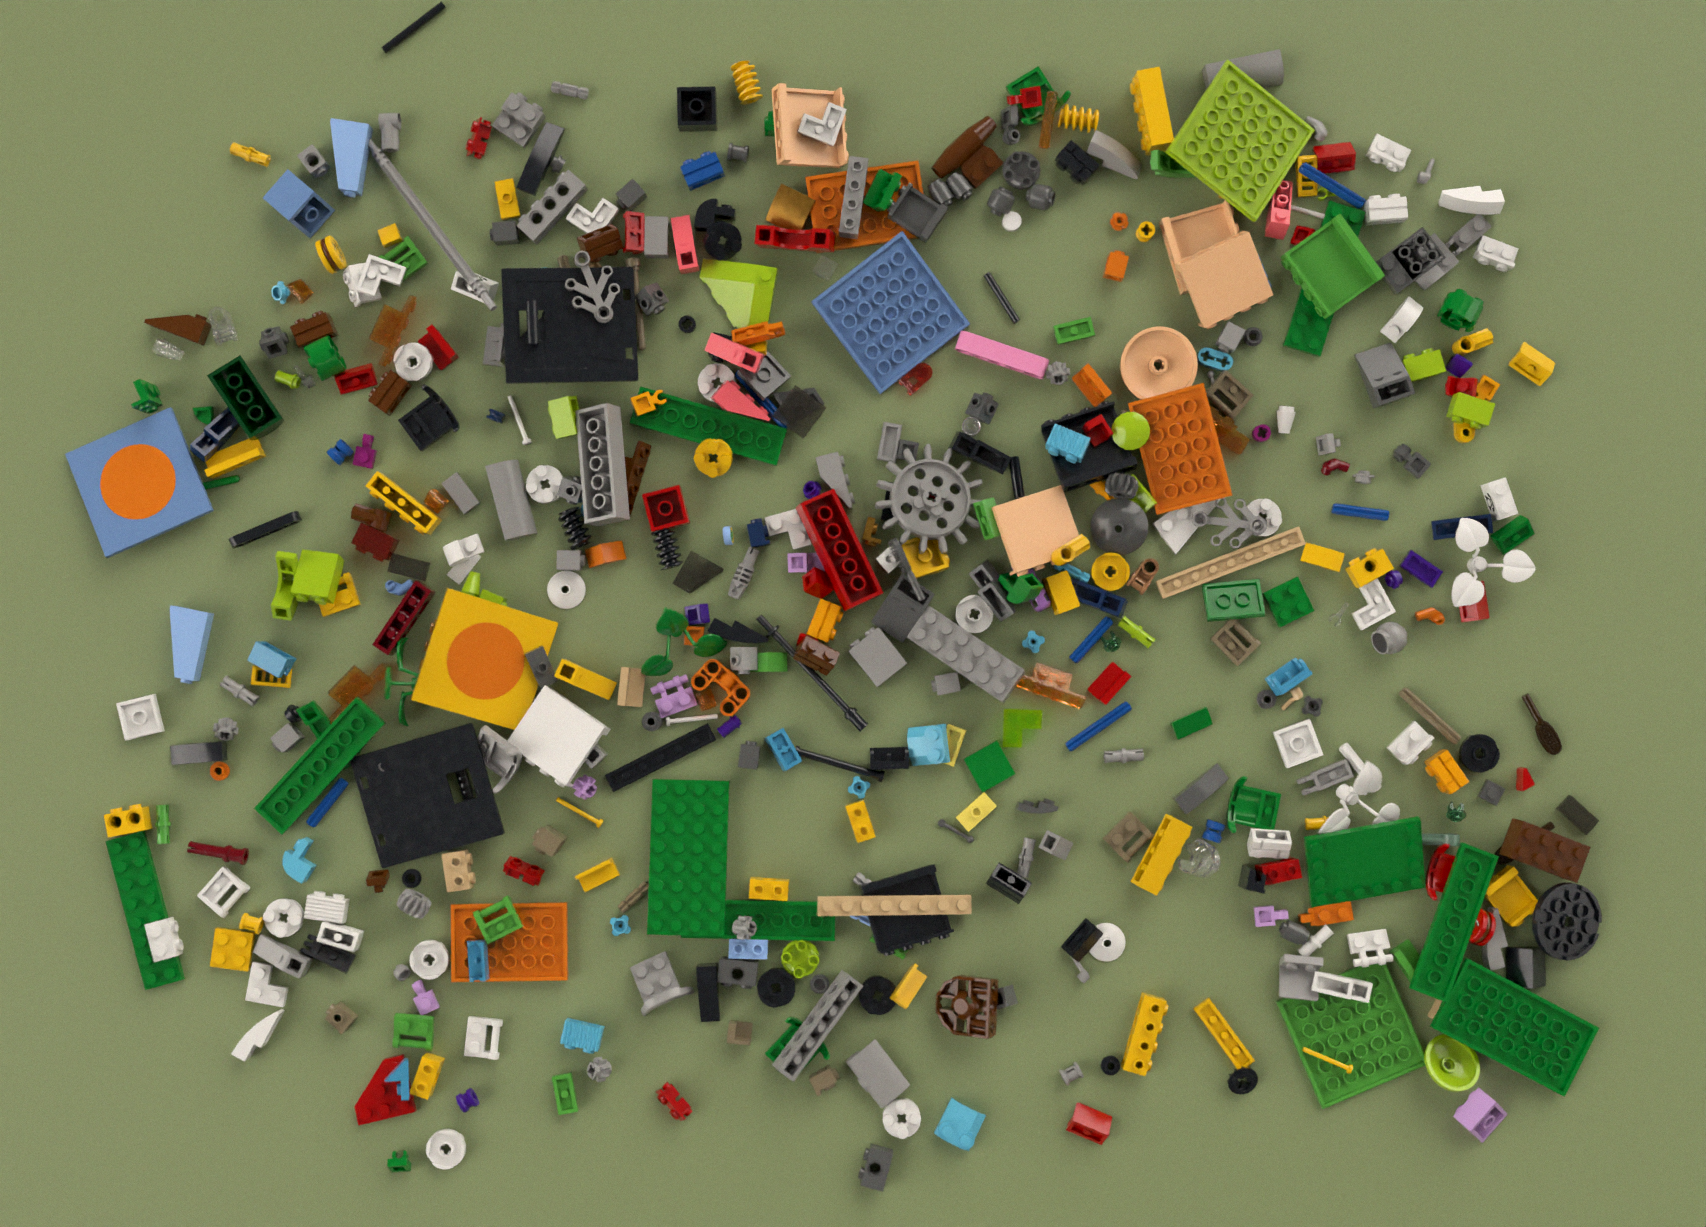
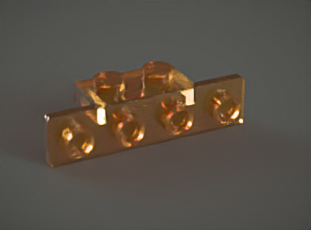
M408 296L402 312L386 304L383 305L368 338L386 347L378 365L386 367L387 364L391 363L394 356L392 351L401 341L400 333L402 329H406L409 323L408 315L414 311L417 305L415 296Z
M1210 406L1219 443L1240 455L1250 439L1236 430L1238 426L1235 425L1233 419L1227 416L1225 418L1218 414L1219 411Z
M1038 662L1034 667L1032 677L1023 675L1016 685V688L1031 691L1036 695H1042L1053 701L1068 704L1073 708L1081 709L1086 701V696L1069 691L1072 674Z
M383 663L369 676L354 664L328 691V695L341 704L329 717L330 724L333 723L355 697L361 698L363 695H368L373 689V685L385 677L387 669Z

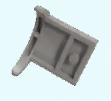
M485 725L480 729L477 739L485 766L502 777L492 790L494 794H497L516 774L522 761V752Z
M665 951L630 967L644 1002L641 1008L643 1016H646L649 1012L665 1003L695 992L692 987H680Z

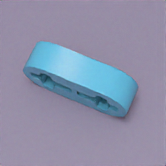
M1202 348L1196 355L1197 362L1200 365L1217 371L1229 370L1233 365V359L1229 354L1211 348ZM1207 352L1208 357L1213 358V360L1207 359L1205 362L1201 355ZM1226 358L1228 365L1222 367V363L1217 362L1216 359L1222 360Z

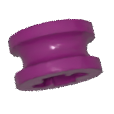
M1265 424L1256 426L1252 431L1253 439L1257 442H1264L1271 435L1270 428ZM1259 428H1261V431L1263 429L1266 431L1264 434L1265 438H1262V436L1258 437Z

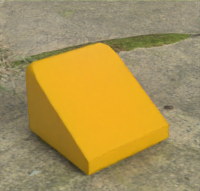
M396 223L378 230L381 243L385 248L403 241Z

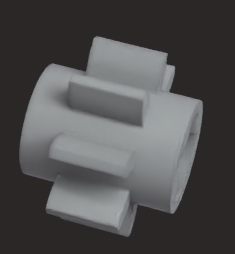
M1056 361L1048 365L1049 371H1046L1047 379H1050L1051 384L1061 385L1065 381L1068 382L1070 368H1066L1065 362Z
M219 718L218 724L214 723L213 727L215 737L222 741L233 740V736L238 735L239 728L236 727L237 722H234L231 718Z
M738 916V920L734 921L732 930L733 933L737 934V939L750 940L751 936L755 934L756 924L751 921L752 917Z
M602 1057L593 1058V1062H590L587 1067L589 1077L597 1082L606 1081V1077H609L612 1071L610 1062L607 1059H602Z

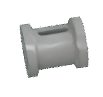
M1074 1062L1071 1067L1065 1070H1059L1067 1086L1079 1077L1084 1078L1077 1062Z

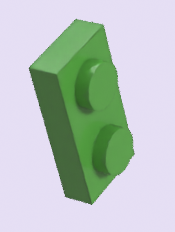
M1091 317L1053 326L1057 345L1095 336Z
M572 1072L553 1075L552 1082L558 1114L578 1112L579 1108Z

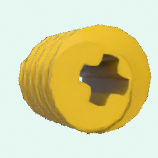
M740 61L731 66V71L734 72L733 78L736 79V90L739 93L738 97L742 101L740 103L742 105L754 103L763 97L762 94H757L761 87L754 86L759 83V80H753L757 76V72H751V70L755 69V65H749V61Z
M1065 104L1064 108L1062 109L1061 107L1058 128L1064 123L1065 129L1072 124V130L1074 131L1077 126H1079L1080 132L1085 127H1087V133H1090L1092 128L1095 131L1099 120V110H1095L1092 114L1091 108H1088L1084 113V108L1080 107L1077 112L1075 105L1069 110V105Z

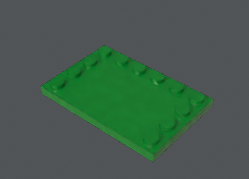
M1418 816L1304 837L1309 900L1312 908L1425 888L1421 819Z

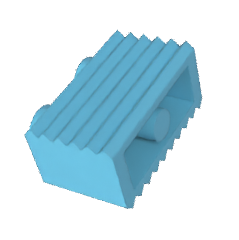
M1054 424L1045 449L1051 455L1066 457L1065 459L1071 463H1081L1090 444V437Z
M567 1018L564 1023L560 1043L564 1044V1047L568 1049L579 1047L583 1048V1052L594 1054V1052H598L600 1049L605 1026Z

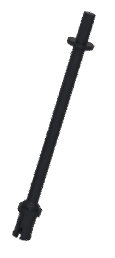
M761 614L756 620L768 632L766 637L772 636L793 658L796 650L777 631L780 626L773 627ZM796 661L843 710L844 718L849 720L859 732L869 724L856 712L857 709L849 707L814 669Z

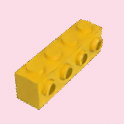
M379 471L365 485L371 490L369 493L373 497L384 500V505L391 511H398L400 513L399 517L407 523L412 522L416 525L414 529L422 535L425 533L431 535L442 521L437 515Z
M1165 814L1130 882L1157 896L1164 886L1167 875L1171 873L1176 858L1181 854L1185 841L1190 837L1192 827Z
M1144 992L1141 993L1121 1062L1123 1070L1146 1076V1073L1150 1072L1152 1067V1060L1150 1059L1152 1053L1156 1052L1158 1045L1156 1038L1158 1034H1161L1163 1023H1161L1162 1017L1166 1016L1168 1011L1167 1001L1164 998Z

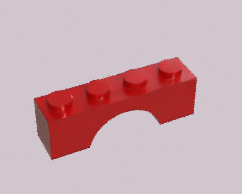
M756 225L754 244L760 248L834 253L836 233L831 229L811 228L809 230H793L777 226Z

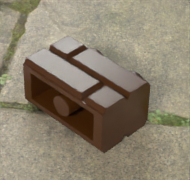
M612 224L577 237L580 251H585L589 254L591 263L601 261V257L606 255H616L618 250L624 248L619 230Z
M323 311L313 313L312 318L307 320L305 318L298 319L294 322L295 325L290 326L295 341L302 350L308 344L327 335L331 338L338 336L330 314L327 312L323 313Z
M392 370L385 372L381 376L380 385L370 391V398L368 400L389 416L412 387L409 382Z
M806 635L799 642L793 659L827 676L835 667L840 652Z

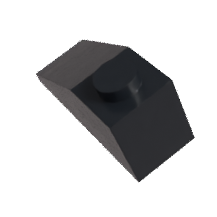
M700 963L696 966L701 1022L720 1021L717 963Z

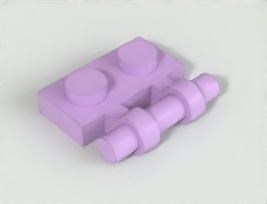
M686 674L680 677L677 675L670 681L659 682L656 686L650 688L653 695L660 693L662 698L655 700L662 718L698 705L692 687L683 688L682 684L689 682ZM676 686L678 692L668 695L666 690Z

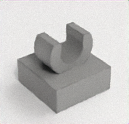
M1333 433L1316 437L1318 456L1335 453V447L1341 446L1340 439H1334Z

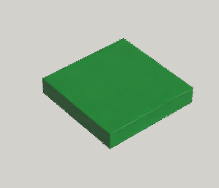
M997 740L963 759L982 793L1016 774Z

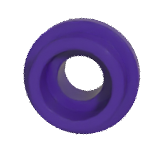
M809 481L803 487V493L808 499L818 496L821 492V485L816 481Z
M1391 570L1386 573L1385 581L1389 587L1396 589L1403 583V578L1399 571Z

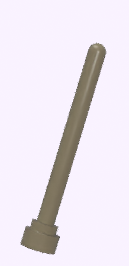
M630 258L626 259L625 262L626 267H632L634 270V292L636 296L640 292L638 271H640L641 259ZM635 299L638 348L643 351L646 349L643 314L641 306Z

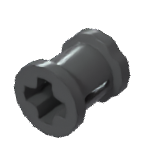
M730 143L727 160L738 159L747 163L749 146L743 147Z

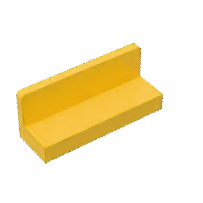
M248 438L217 451L205 462L208 468L204 471L207 477L214 479L262 459L266 455L259 439L250 440Z

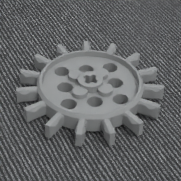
M926 444L924 447V459L918 461L914 460L911 451L907 448L903 451V456L908 466L901 470L891 461L885 466L896 476V479L893 483L878 480L876 487L890 491V500L876 502L875 509L891 508L894 517L887 520L882 527L886 530L898 523L905 530L899 538L901 546L908 540L909 535L920 538L919 554L925 552L927 540H937L941 554H944L948 551L945 537L953 534L957 541L963 545L968 540L959 530V527L963 523L975 529L980 526L979 521L968 514L970 507L974 508L973 503L982 501L971 499L970 494L971 489L981 486L983 483L982 479L967 483L962 473L967 471L971 462L969 460L964 462L958 469L948 464L952 456V449L950 448L944 453L942 461L932 459L930 444ZM919 471L923 474L924 478L917 479L914 473ZM938 479L941 482V486H934L932 480ZM951 486L956 487V488L958 489L959 493H958V494H953V493H951L950 487H951ZM908 489H914L917 492V496H910ZM943 504H950L952 511H946L943 508ZM901 506H908L910 513H903ZM919 513H925L928 520H920ZM936 521H943L945 523V528H939L936 524Z

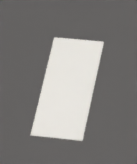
M473 556L468 561L453 566L447 576L460 585L481 556Z

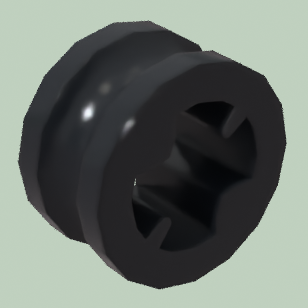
M688 315L680 318L678 324L681 331L691 333L695 330L696 322L694 318ZM686 319L693 323L692 326H689L688 330L685 329V326L682 327V323H685Z

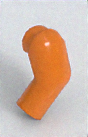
M1433 607L1415 612L1417 621L1429 619L1437 625H1442L1445 622L1444 615Z

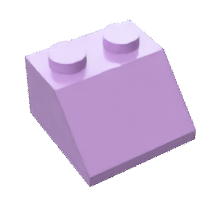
M1478 1087L1476 1091L1470 1093L1468 1100L1456 1109L1453 1117L1483 1143L1508 1114L1495 1100Z

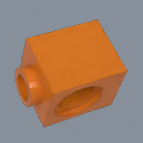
M1118 250L1110 252L1103 278L1121 282L1125 275L1129 256Z

